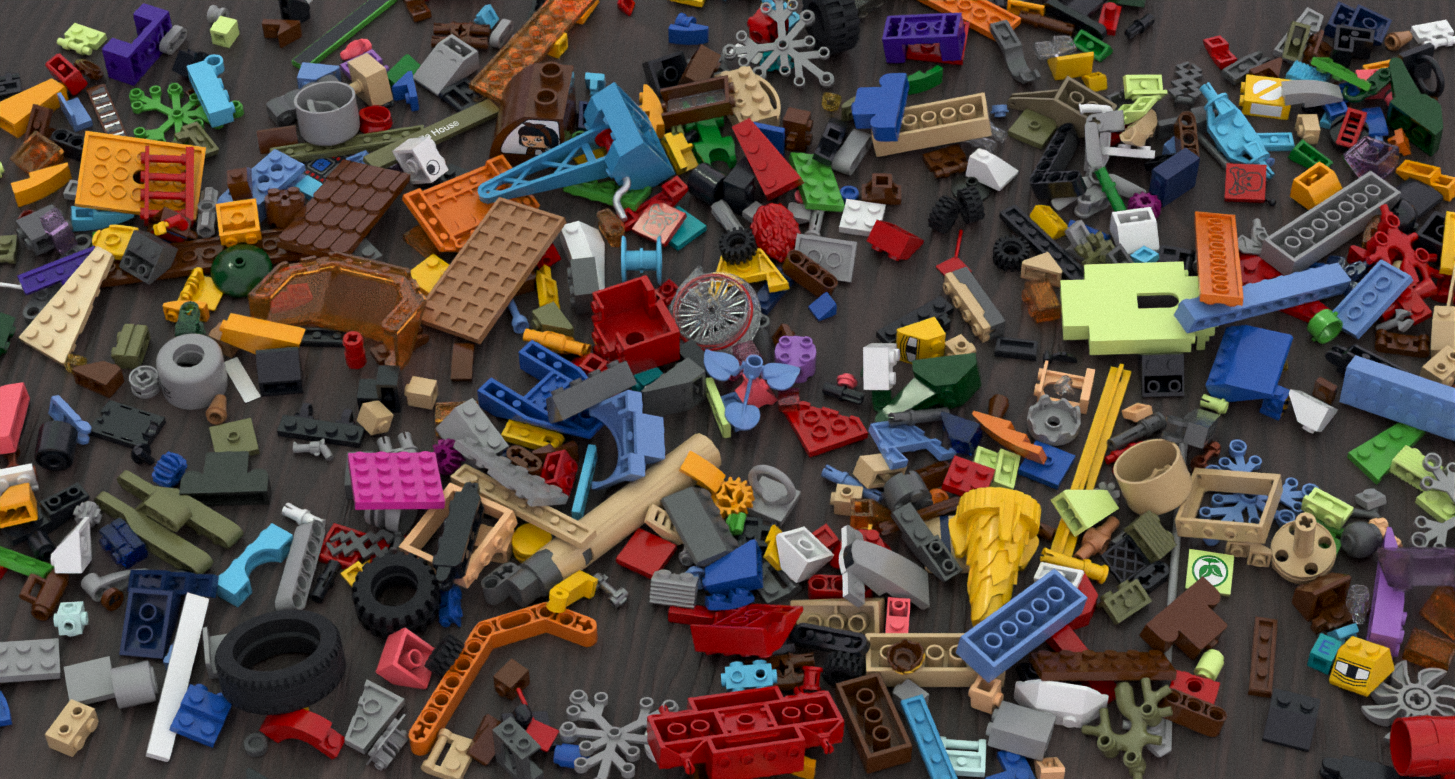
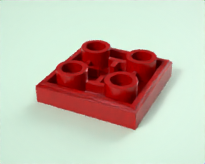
M638 528L617 556L616 563L651 579L655 571L662 570L676 552L677 545Z

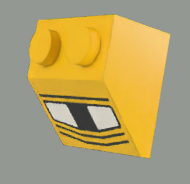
M935 317L897 329L896 343L897 349L900 350L899 361L912 364V360L944 356L946 333Z
M1351 636L1338 649L1329 678L1330 684L1367 697L1395 670L1390 648Z

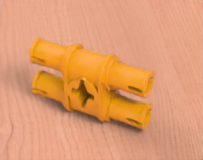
M526 328L523 334V341L530 342L534 340L552 352L568 355L572 353L582 357L591 353L592 349L590 344L575 341L571 336L552 331L540 332Z

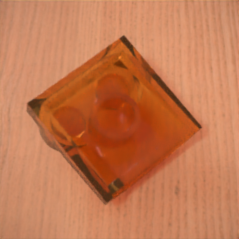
M35 130L9 159L21 170L29 174V172L59 165L64 158V151L60 146Z

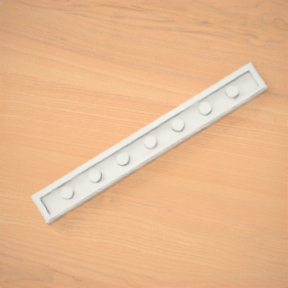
M188 592L185 596L146 757L165 762L170 760L176 733L169 729L187 691L209 602L208 598Z

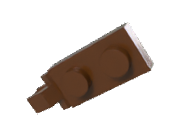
M1356 594L1317 614V618L1312 620L1310 629L1315 635L1326 629L1333 631L1369 616L1371 609Z

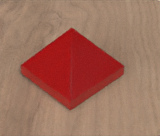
M618 0L617 8L628 16L632 14L635 2L633 0Z

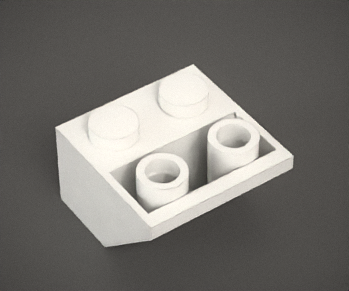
M1151 207L1112 212L1110 232L1116 246L1121 243L1129 256L1143 246L1155 252L1160 251L1157 222Z

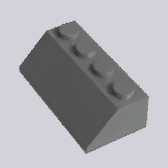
M618 359L606 364L607 369L600 371L598 368L588 373L589 378L583 381L580 377L569 382L570 387L566 389L559 387L551 391L552 396L546 398L550 424L563 421L636 385L637 382L627 361L619 362Z
M691 486L662 498L661 503L696 566L707 567L739 548L737 540L731 534L728 524L722 518L720 510L713 502L711 493L708 490Z

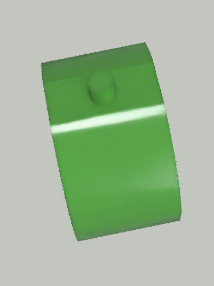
M1329 309L1318 312L1307 326V331L1313 336L1311 340L1314 342L1317 340L1321 344L1333 340L1343 327V322L1337 317L1339 313L1336 311L1333 313Z

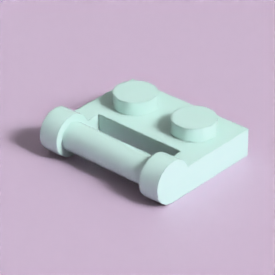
M940 736L945 749L978 751L946 750L956 776L985 778V739L966 741L946 739V737Z

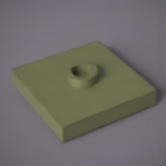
M1026 108L1008 130V136L1042 150L1055 134L1058 126L1054 119Z
M251 418L209 427L215 452L247 451L249 456L260 454Z

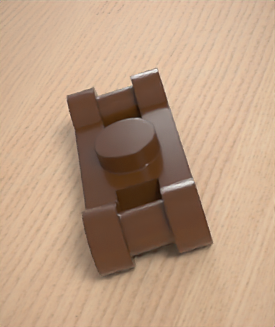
M1378 329L1375 332V339L1377 340L1375 341V350L1378 352L1418 358L1429 356L1430 348L1428 346L1430 344V337L1428 335L1412 336L1390 333L1385 329Z

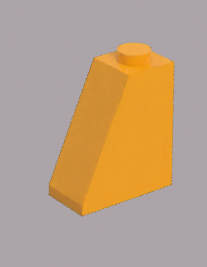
M29 482L10 486L0 497V528L38 519L37 500Z

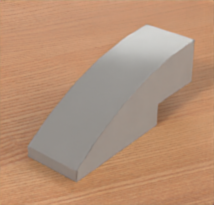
M1317 80L1281 82V93L1285 106L1303 103L1304 108L1343 102L1339 85Z

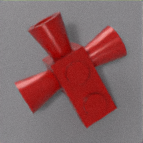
M1426 277L1414 288L1409 285L1378 320L1381 323L1388 321L1396 314L1395 309H1403L1413 313V315L1406 316L1405 318L1413 320L1414 326L1432 317V311L1422 299L1438 295L1434 282L1429 277Z

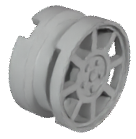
M147 365L139 366L129 375L131 390L136 397L147 399L159 393L161 384L158 372L154 367Z

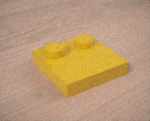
M432 254L404 275L405 282L427 296L449 264L435 254Z

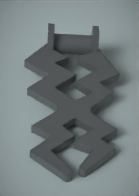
M1184 62L1175 66L1179 71H1175L1174 74L1181 79L1171 81V85L1175 88L1168 89V93L1175 99L1174 107L1177 104L1191 105V108H1193L1194 101L1202 95V92L1199 90L1201 85L1195 81L1203 77L1200 74L1202 69L1193 63L1191 64L1192 69H1189V71L1185 67L1189 66L1190 62ZM1187 89L1192 92L1188 93L1187 97H1183L1184 93L1182 92L1187 91Z
M381 529L376 535L370 531L358 538L353 530L347 534L342 530L330 538L331 543L341 539L342 544L334 548L329 542L326 545L333 557L343 552L346 558L354 551H359L363 560H366L374 554L376 557L379 556V558L385 556L384 553L388 552L397 554V552H400L399 546L405 537L401 532H395L393 535ZM384 538L387 545L394 541V544L389 550L386 546L381 550L377 542ZM351 539L353 543L347 546L346 542ZM370 540L373 546L366 549L364 544Z

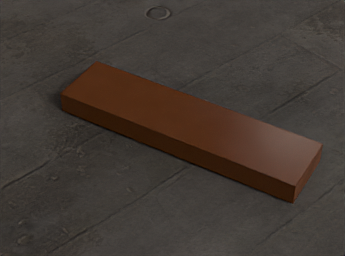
M1255 616L1248 695L1271 698L1278 625V620Z

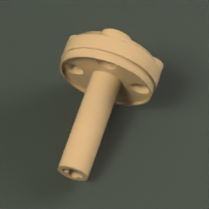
M1301 513L1296 517V520L1283 525L1276 532L1271 542L1272 568L1281 577L1292 583L1308 584L1318 576L1329 574L1335 564L1336 545L1334 539L1324 526L1316 522V518L1311 513ZM1322 543H1326L1330 547L1327 549H1323L1319 545ZM1283 556L1287 560L1284 562H1280L1276 558ZM1312 569L1316 571V574L1309 575L1305 571Z

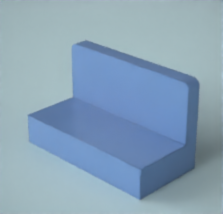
M61 92L57 93L61 110L75 132L93 126L92 119L78 97L66 101Z

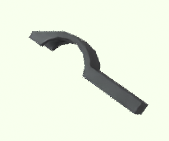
M1003 20L989 24V30L1004 54L1011 76L1022 84L1032 80H1040L1041 75L1036 69L1032 72L1027 66L1022 44L1009 22Z

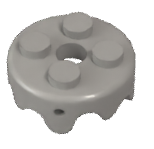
M1044 394L1035 405L1030 406L1027 416V428L1035 440L1050 446H1060L1070 443L1079 433L1081 411L1078 405L1073 407L1065 398H1061L1059 401H1052L1049 395ZM1056 422L1059 425L1051 426L1048 423Z

